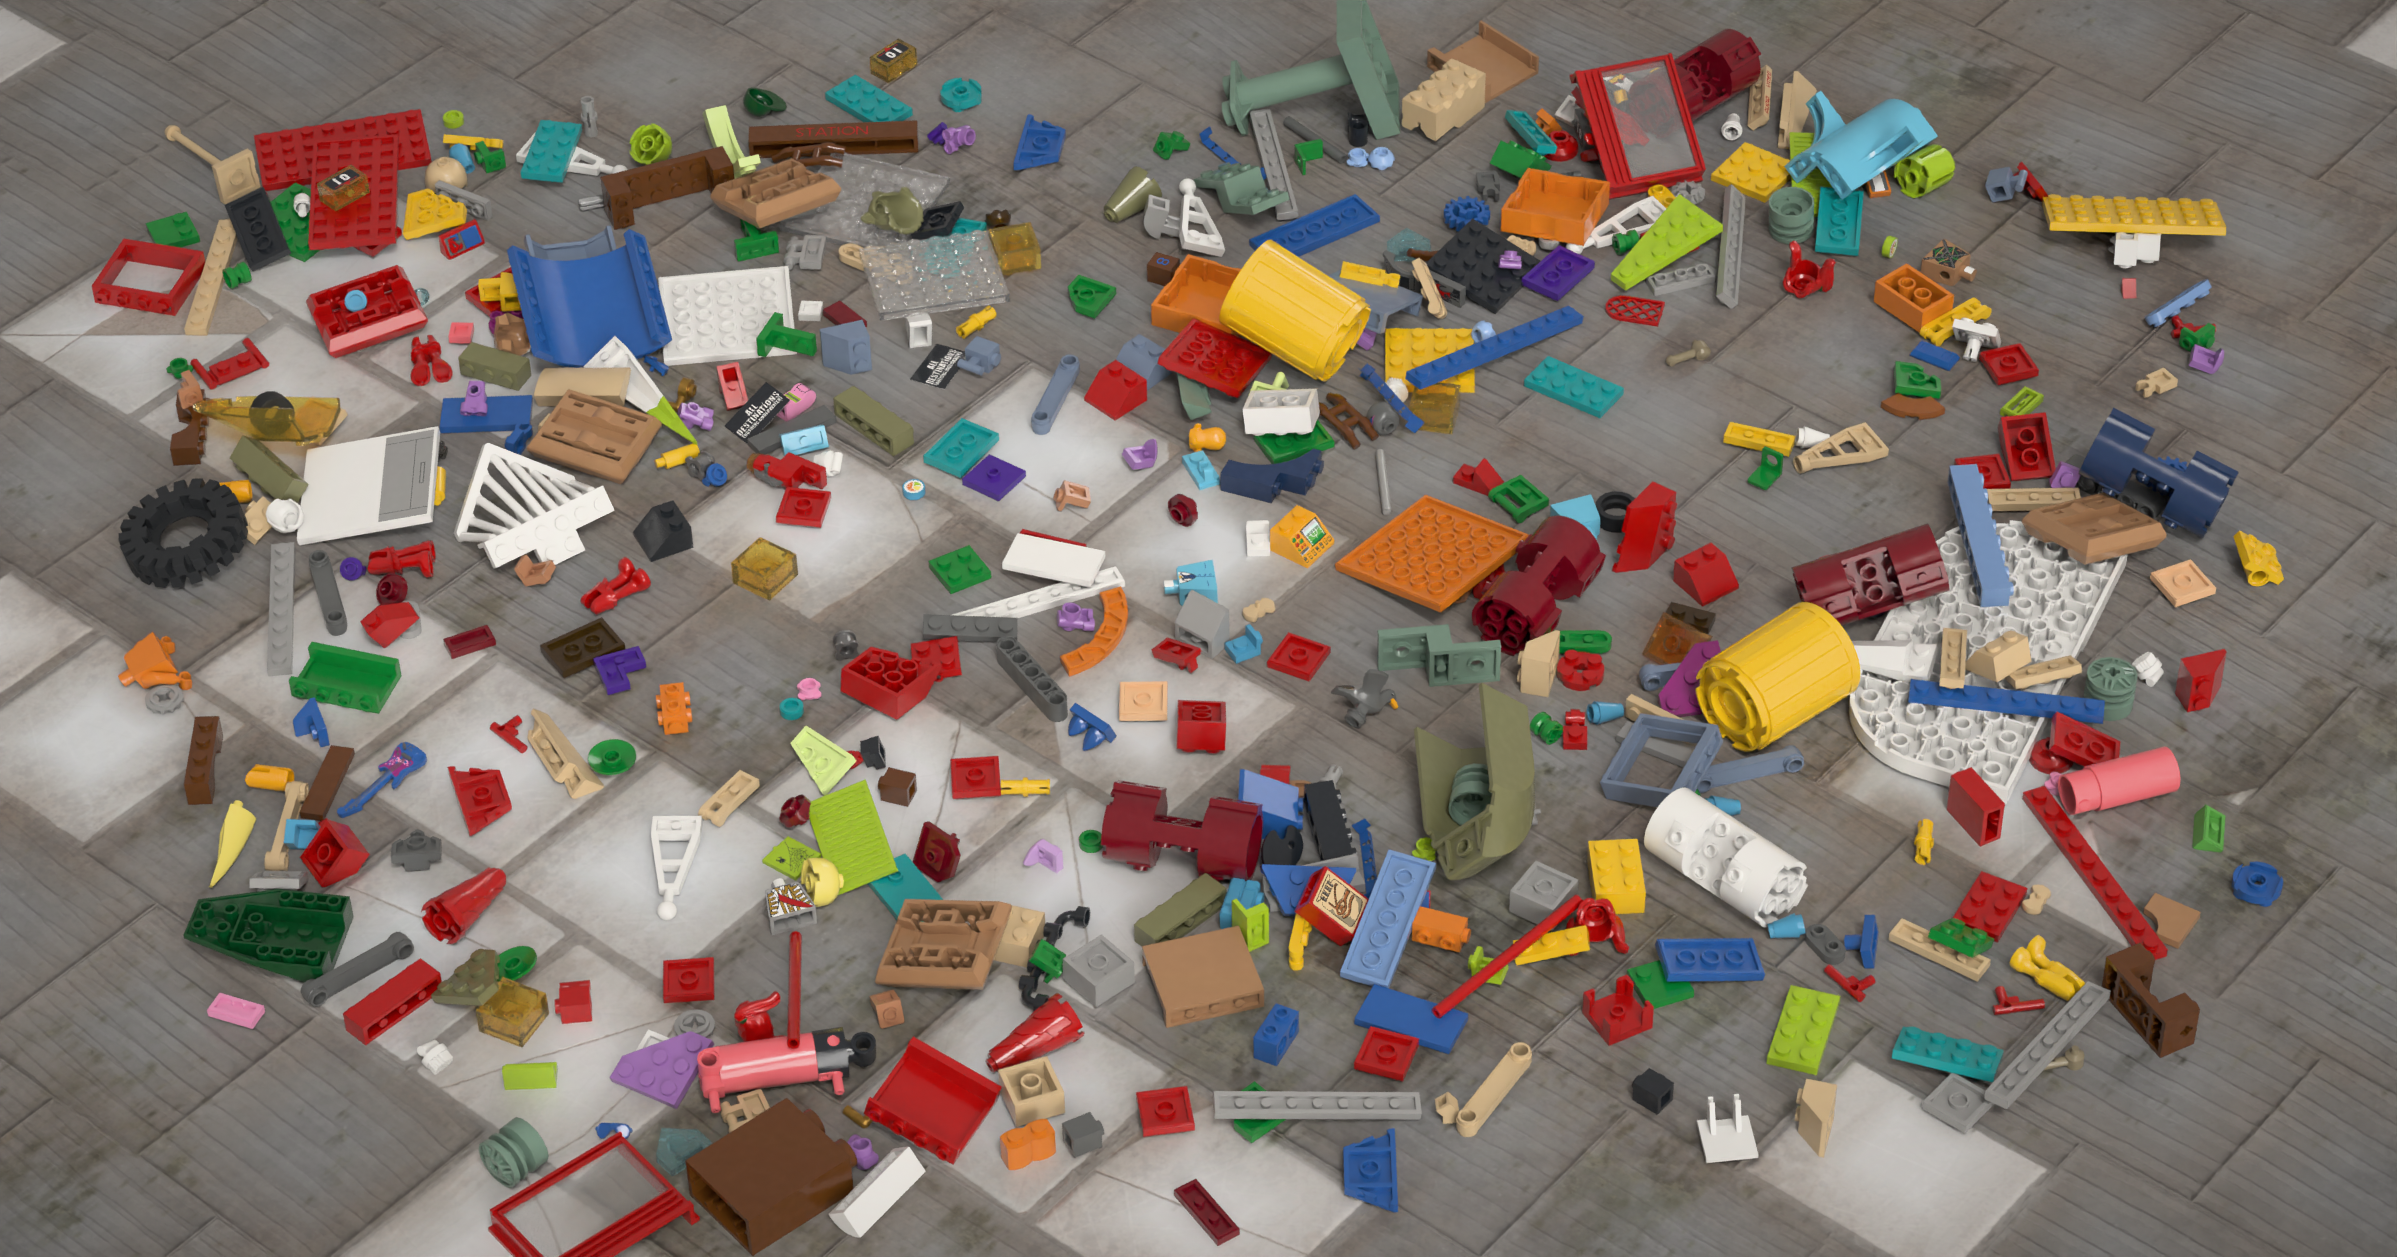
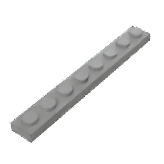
M1270 109L1249 111V118L1261 163L1267 177L1269 190L1287 191L1290 199L1273 206L1277 220L1298 218V208Z
M1732 184L1725 188L1722 220L1723 232H1721L1716 294L1718 300L1726 304L1730 309L1738 305L1746 197Z
M294 542L271 544L268 676L292 674L296 552Z
M2088 981L1987 1088L1984 1099L2008 1109L2110 999L2111 991Z
M1214 1091L1212 1096L1214 1119L1420 1120L1422 1115L1419 1092Z

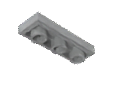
M440 180L435 183L436 195L442 194L451 198L455 203L458 201L464 203L467 213L475 217H480L487 221L493 217L491 201L489 199Z
M1707 263L1697 264L1696 266L1684 269L1680 268L1667 273H1658L1646 278V284L1654 296L1715 282V275Z

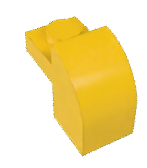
M501 272V278L479 279L478 286L481 301L500 300L502 311L521 310L513 274Z

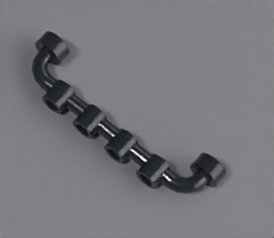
M1078 906L1076 910L1060 914L1054 923L1046 922L1043 932L1044 937H1047L1046 942L1055 947L1057 939H1060L1062 936L1063 926L1068 921L1074 920L1076 926L1087 927L1090 921V908ZM1028 960L1027 971L1031 973L1029 976L1021 975L1019 989L1022 990L1021 998L1023 1003L1035 1011L1048 1001L1049 995L1037 994L1035 998L1031 997L1032 992L1037 990L1040 975L1044 974L1045 971Z

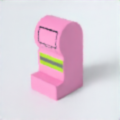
M802 383L796 384L791 391L783 394L790 401L777 416L784 421L797 417L813 405L816 393Z

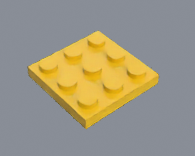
M1744 142L1711 174V181L1725 187L1732 184L1742 194L1766 203L1772 193L1781 189L1791 179V175L1784 167L1790 160Z

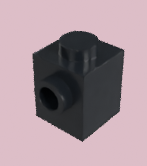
M1650 1068L1642 1075H1638L1632 1083V1100L1656 1115L1673 1100L1674 1082Z

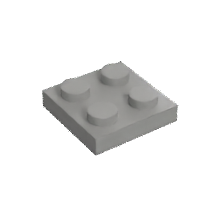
M259 870L249 878L250 888H257V892L272 890V888L297 891V889H300L309 881L308 871Z
M1951 1073L1923 1101L1922 1109L1961 1132L1966 1133L1994 1103L1984 1099L1985 1090L1963 1077Z

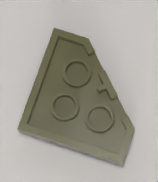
M478 949L474 951L468 961L458 966L451 977L442 981L437 986L438 989L431 994L433 1001L438 1004L483 1006L499 990L497 983L499 968L497 963L500 962V957L496 950Z

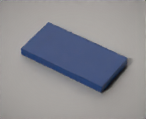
M532 395L487 397L485 402L488 405L486 416L461 415V403L465 401V397L443 398L440 433L514 431L517 423H522V430L527 429L531 425Z
M1753 938L1657 939L1655 943L1667 982L1763 981L1765 976Z
M1374 984L1358 1011L1354 1024L1368 1029L1372 1026L1419 1038V1045L1450 1054L1468 1021V1013L1451 1009L1441 1018H1437L1432 1012V1008L1437 1005L1436 1003Z

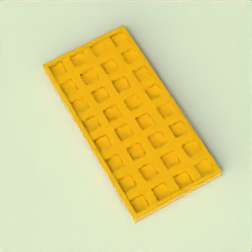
M2051 194L2048 197H2043L2042 200L2049 230L2226 236V225L2217 203L2211 199L2192 201L2188 198H2180L2178 201H2170L2169 198L2164 197L2157 198V200L2136 197L2133 200L2122 196L2105 199L2103 196L2083 198L2080 195H2071L2070 198H2064L2060 195Z

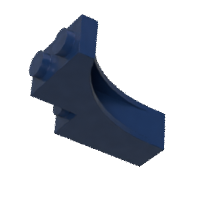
M1312 449L1301 457L1277 464L1258 465L1228 460L1220 473L1221 491L1271 504L1276 495H1280L1281 490L1306 496L1308 490L1314 487L1318 473L1321 474L1323 471L1322 451Z

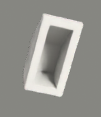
M913 312L906 315L905 326L909 347L932 346V322L928 312Z

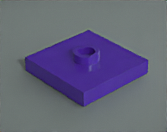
M989 454L962 478V485L996 501H1000L1026 477V471Z

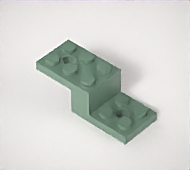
M1230 162L1218 165L1217 170L1201 172V176L1194 179L1196 187L1216 188L1223 213L1254 215L1290 200L1287 191H1278V189L1268 190L1265 187L1260 167L1251 166L1250 163L1240 165V163L1232 165Z
M1449 624L1378 630L1377 666L1379 671L1425 667L1429 687L1500 681V640L1452 644ZM1399 647H1406L1405 650H1397ZM1473 661H1480L1479 664H1471Z

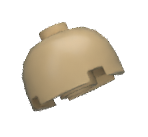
M438 158L431 162L425 171L426 189L433 190L434 193H436L435 183L439 180L461 189L468 185L465 168L454 158Z

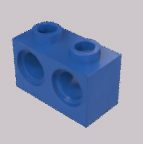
M1277 1003L1274 1005L1253 1037L1255 1059L1274 1066L1279 1064L1299 1033V1011Z

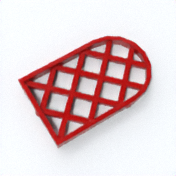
M1619 295L1607 301L1605 312L1615 320L1658 327L1665 302ZM1614 301H1619V302H1620V303L1615 304V305L1613 304ZM1633 302L1635 305L1629 307L1627 303ZM1647 304L1650 308L1644 309L1642 306ZM1623 305L1626 309L1620 311L1617 307ZM1639 308L1641 311L1635 313L1633 309ZM1615 309L1617 312L1613 314L1609 310ZM1654 310L1656 314L1650 315L1648 312ZM1629 311L1632 315L1626 317L1623 313ZM1645 314L1647 317L1641 319L1639 315Z

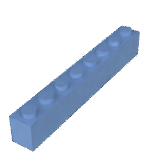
M1977 464L1949 466L1947 483L1980 607L2009 606V598L2013 596L2014 588L2013 583L2009 582V568L2004 565V550H2000V535H1996V520L1991 518L1992 506L1987 503L1988 491L1986 488L1983 489V474L1979 473Z

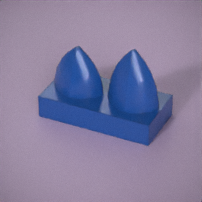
M1074 703L1069 709L1073 715L1068 726L1069 736L1080 734L1087 728L1089 729L1083 740V751L1098 746L1104 740L1112 743L1117 737L1109 724L1077 703Z

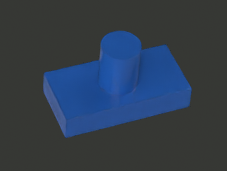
M1865 915L1862 934L1845 935L1844 938L1846 950L1860 949L1864 969L1875 967L1879 935L1875 915Z

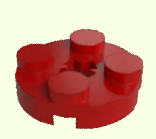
M1568 650L1565 652V656L1558 661L1557 678L1563 681V685L1566 688L1575 691L1590 690V686L1595 684L1597 687L1604 679L1602 657L1599 654Z

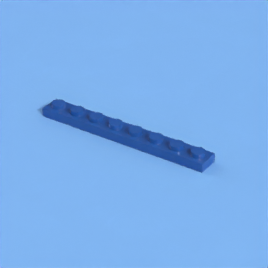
M1911 679L1909 703L2052 718L2056 712H2059L2076 721L2103 724L2105 700L1964 685V689H1949L1939 686L1940 682Z

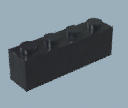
M1333 780L1304 784L1303 799L1320 861L1357 854L1356 848H1352L1350 844L1352 842L1351 829L1345 826V823H1347L1345 808L1341 809L1340 807L1342 802L1339 789H1335Z

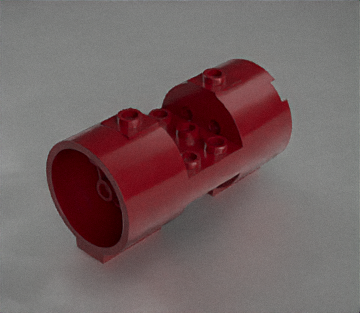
M1724 29L1674 59L1692 122L1758 81L1761 73L1759 60L1761 52L1751 36L1747 38L1734 29ZM1666 66L1658 68L1632 84L1628 92L1631 94L1629 108L1633 118L1644 132H1651L1656 135V138L1663 139L1684 127Z
M1566 516L1546 518L1533 534H1530L1525 541L1521 540L1517 545L1515 552L1518 554L1515 563H1517L1519 571L1504 572L1499 576L1497 575L1492 582L1488 581L1482 590L1484 595L1472 610V622L1474 626H1478L1483 634L1481 636L1483 641L1500 640L1502 653L1514 656L1516 653L1524 651L1528 641L1554 631L1558 626L1562 610L1556 607L1554 599L1564 600L1573 595L1580 598L1601 572L1606 555L1600 552L1599 544L1594 535L1584 525Z
M1928 523L1843 552L1834 553L1791 567L1801 602L1812 603L1823 608L1841 626L1950 591L1944 562Z
M1122 780L1114 782L1111 791V797H1114L1113 802L1111 801L1106 806L1102 825L1101 845L1106 846V851L1102 852L1104 859L1126 862L1127 864L1134 865L1133 869L1148 871V868L1156 866L1162 847L1171 848V846L1178 845L1181 846L1180 850L1195 852V850H1198L1197 868L1199 876L1206 873L1219 883L1220 880H1231L1233 878L1244 879L1245 881L1252 880L1262 843L1263 804L1213 796L1210 798L1203 821L1167 815V788Z

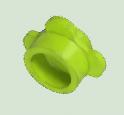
M1427 837L1420 838L1416 842V849L1412 851V856L1427 861L1435 860L1437 850L1431 845L1432 839Z

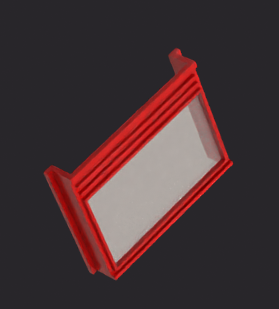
M1672 53L1584 71L1578 70L1569 76L1571 84H1578L1606 181L1610 182L1609 200L1647 193L1648 189L1654 185L1672 188L1677 182L1683 183L1685 180L1687 182L1694 181L1695 183L1703 181L1702 175L1706 167Z
M619 1131L491 1208L492 1226L488 1227V1231L513 1257H614L679 1216H682L691 1226L700 1221V1217L694 1212L693 1203L676 1190Z

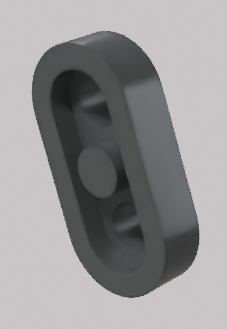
M1813 924L1806 929V944L1823 962L1836 965L1844 961L1845 945L1828 927L1822 924Z

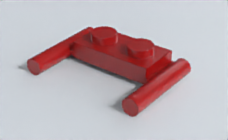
M245 338L242 344L248 351L209 366L208 372L198 359L191 360L190 365L193 366V369L206 385L213 390L217 385L256 371L261 367L265 369L269 366V362L249 338Z

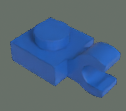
M517 423L515 430L505 440V449L521 455L526 448L527 439L533 435L532 425L522 430V423Z

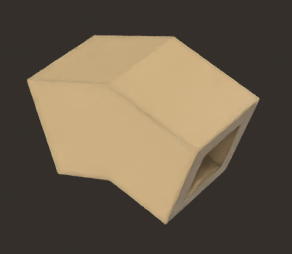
M1446 1092L1435 1099L1436 1111L1442 1115L1443 1124L1456 1123V1117L1459 1113L1458 1100L1449 1092Z

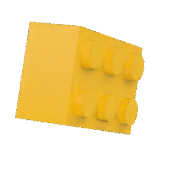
M1638 839L1588 841L1587 865L1592 898L1594 900L1608 899L1615 909V914L1644 913L1646 890Z

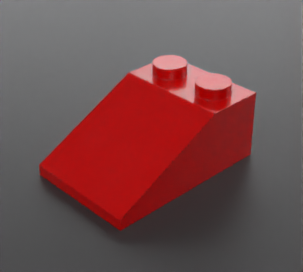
M2046 412L2001 417L1998 424V433L2011 482L2052 477L2056 467Z
M1178 700L1177 749H1182L1183 752L1206 750L1208 753H1219L1220 750L1225 751L1226 702Z

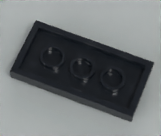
M264 187L225 205L252 272L291 254L289 245Z

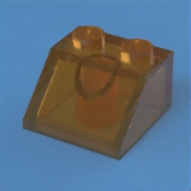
M1663 612L1642 654L1661 665L1682 663L1695 643L1709 642L1713 636L1671 614Z

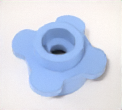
M1354 148L1348 153L1347 165L1364 167L1368 164L1366 159L1369 157V154L1364 149Z

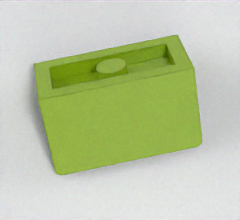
M1236 898L1232 900V927H1240L1249 952L1269 943V908L1263 902L1246 910Z
M557 1062L505 1064L502 1066L505 1090L557 1088Z

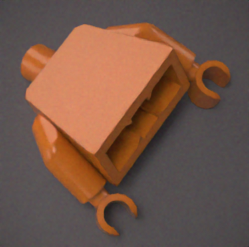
M151 632L143 640L138 641L124 656L128 669L119 674L118 677L125 687L137 681L144 689L154 685H175V683H179V688L182 690H190L192 688L189 672L183 671L179 676H176L178 671L169 655L175 652V643L171 642V638L168 636H164L160 640L154 632Z

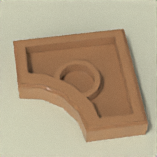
M2154 893L2144 907L2143 914L2151 918L2157 927L2156 934L2160 940L2178 949L2200 919L2201 912Z

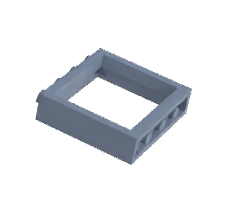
M1640 713L1600 781L1606 799L1658 807L1668 795L1677 789L1688 788L1695 792L1723 744L1718 725ZM1649 736L1697 743L1671 790L1623 782Z

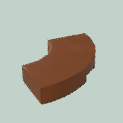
M1897 393L1881 401L1882 409L1902 418H1905V416L1919 417V420L1945 414V407L1931 396L1913 399Z

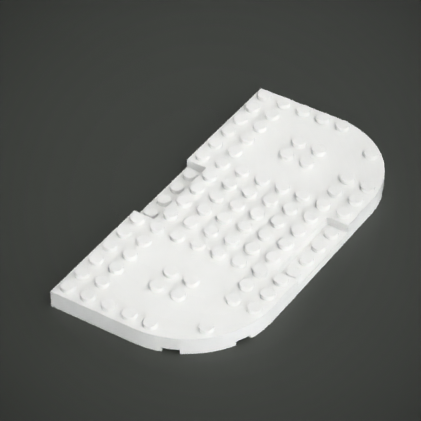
M2010 520L2009 524L1996 523V535H2000V550H2004L2005 553L2004 565L2009 568V582L2013 583L2014 593L2009 598V606L1980 607L1960 528L1956 527L1945 532V536L1936 541L1949 579L1950 591L1891 609L1874 641L1913 640V644H1937L1938 654L1929 680L1933 682H1940L1943 628L1967 630L1966 661L1988 642L1994 641L2010 630L2028 637L2031 662L2025 666L2069 655L2077 659L2080 651L2083 652L2126 566L2128 554L2085 565L2070 557L2068 550L2055 542L2044 543L2029 535L2021 521ZM1860 669L1859 685L1850 694L1849 716L1856 736L1871 754L1902 773L1947 787L1950 786L1951 775L1972 767L1999 798L2007 804L2030 758L2032 749L2039 740L2049 718L1909 703L1910 682H1902ZM1965 670L1964 685L2059 695L2067 678L2051 680L2047 684L2031 685L2026 689H2015L2005 678L1995 682Z

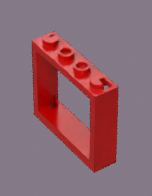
M123 239L92 284L95 303L176 316L201 278L205 265L204 252ZM127 261L184 270L169 294L112 285Z

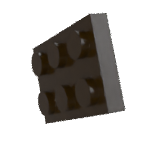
M602 617L540 645L541 653L563 678L594 665L593 658L626 649L625 643Z

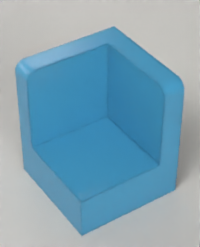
M286 819L284 844L289 849L305 850L321 826L315 820Z

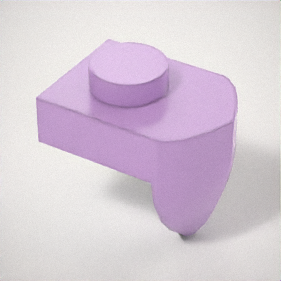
M1040 839L1028 850L1023 864L1032 866L1039 862L1053 872L1058 873L1063 869V852L1058 846Z

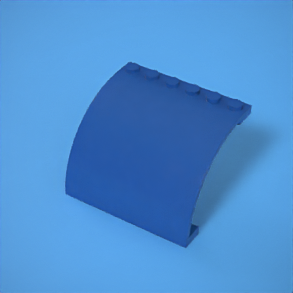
M629 229L624 233L625 246L606 254L580 260H545L532 257L528 251L513 245L507 249L533 356L561 366L584 368L583 366L614 336L633 353L636 359L653 353L672 341L644 235Z

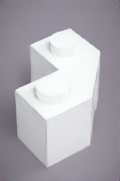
M2116 233L2114 265H2118L2121 268H2130L2136 266L2137 259L2144 263L2159 261L2161 233Z

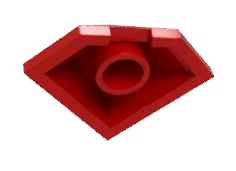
M409 602L382 603L360 622L368 635L383 648H386L420 617Z

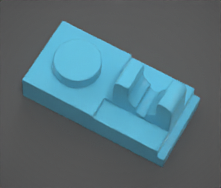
M824 425L779 434L784 456L788 452L798 455L829 447Z
M1203 450L1182 456V464L1199 490L1220 485V477Z

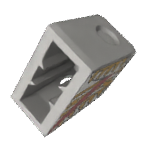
M779 878L772 882V888L765 891L771 935L817 924L816 906L799 882L786 884L784 879Z

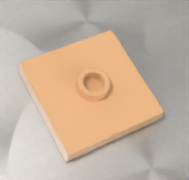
M2191 559L2151 572L2150 575L2151 581L2174 607L2213 595L2216 592V587Z
M1167 681L1120 682L1119 721L1167 720Z

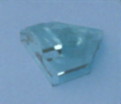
M1405 228L1387 241V251L1396 254L1394 261L1416 260L1407 256L1409 248L1431 251L1430 240L1409 228Z
M661 1128L656 1159L673 1177L686 1168L685 1160L713 1143L698 1129Z

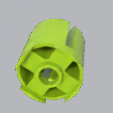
M1936 144L1928 145L1899 161L1894 168V178H1898L1899 184L1903 188L1901 192L1911 198L1924 196L1947 184L1952 179L1955 161L1946 148Z

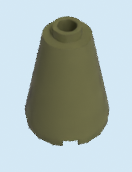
M1134 166L1126 174L1104 206V216L1108 221L1118 223L1144 210L1149 195L1162 197L1158 183L1154 178L1150 180L1146 176L1148 174L1146 170Z

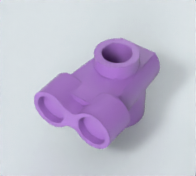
M968 125L958 128L950 127L942 132L945 140L944 150L947 154L957 151L961 145H972L976 138L975 131Z
M469 381L465 401L461 403V415H487L488 405L485 403L487 400L485 382Z
M694 402L680 404L678 416L688 429L698 425L702 429L711 430L713 426V409L701 408Z
M1069 602L1062 606V610L1057 611L1058 627H1062L1066 631H1072L1075 628L1082 629V631H1094L1093 609L1080 608L1079 605Z
M857 1134L850 1137L847 1143L856 1155L857 1168L865 1170L878 1163L879 1157L873 1151L871 1141L868 1138H862Z

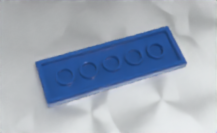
M1354 194L1249 239V246L1256 251L1265 241L1271 239L1299 257L1380 222V215Z

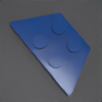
M1028 114L1014 159V170L1059 162L1066 137V129L1054 126L1045 120L1042 123L1034 120L1033 115Z
M1262 864L1260 866V871L1265 875L1270 885L1269 889L1273 897L1277 899L1278 907L1283 916H1296L1295 909L1311 874L1321 869V866ZM1328 867L1348 884L1351 883L1356 873V868Z
M1395 1128L1388 1129L1387 1134L1375 1139L1371 1136L1363 1139L1360 1143H1353L1343 1147L1344 1194L1386 1210L1398 1212Z

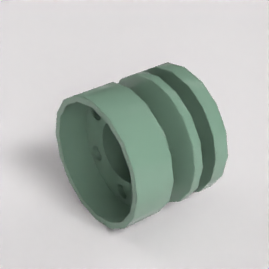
M1785 187L1772 193L1769 198V233L1772 238L1785 244H1790L1792 241L1801 243L1809 239L1814 232V198L1811 193L1798 187Z
M2114 657L2097 659L2088 666L2083 698L2105 700L2103 720H2121L2132 712L2138 677L2136 669L2129 662Z
M1475 763L1465 765L1454 776L1452 793L1449 800V814L1460 826L1484 811L1486 805L1491 804L1492 793L1489 792L1490 783L1487 765Z
M518 1117L513 1118L501 1127L499 1133L489 1136V1139L480 1143L478 1148L480 1158L489 1173L498 1182L509 1188L516 1186L520 1180L525 1179L528 1171L533 1172L548 1161L549 1157L547 1147L539 1133L527 1121Z

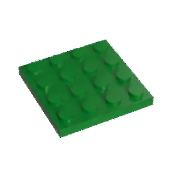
M294 183L272 200L271 204L291 250L289 256L306 262L320 250H309L310 210L305 217H300L294 209V198L299 193H305L311 199V189Z

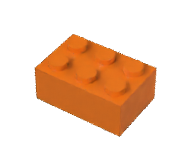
M1907 263L1875 282L1874 302L1919 333L1924 325L1953 309L1954 294Z

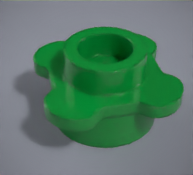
M175 358L170 362V366L166 370L167 373H172L175 378L180 379L182 378L181 373L187 370L192 372L193 366L188 365L187 360L184 358Z

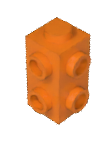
M683 682L660 685V695H656L657 709H662V711H657L659 726L664 725L665 735L689 732L688 722H692L691 708H686V706H691L689 691L684 692Z
M1421 906L1412 923V941L1459 953L1463 944H1468L1471 935V929H1468V918Z

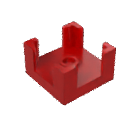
M1628 975L1616 979L1615 993L1595 1001L1594 988L1583 992L1582 1013L1608 1046L1653 1028L1654 1007L1646 1000L1645 1006L1642 1008L1633 997L1634 983Z

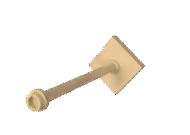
M169 125L165 129L167 139L170 141L177 140L212 165L220 202L223 204L232 202L261 187L255 169L253 153L248 148L220 161L181 134L180 128L176 125Z

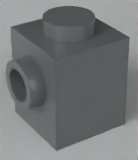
M1088 1112L1062 1123L1063 1141L1075 1158L1102 1147L1104 1128L1099 1120L1096 1121L1091 1112Z

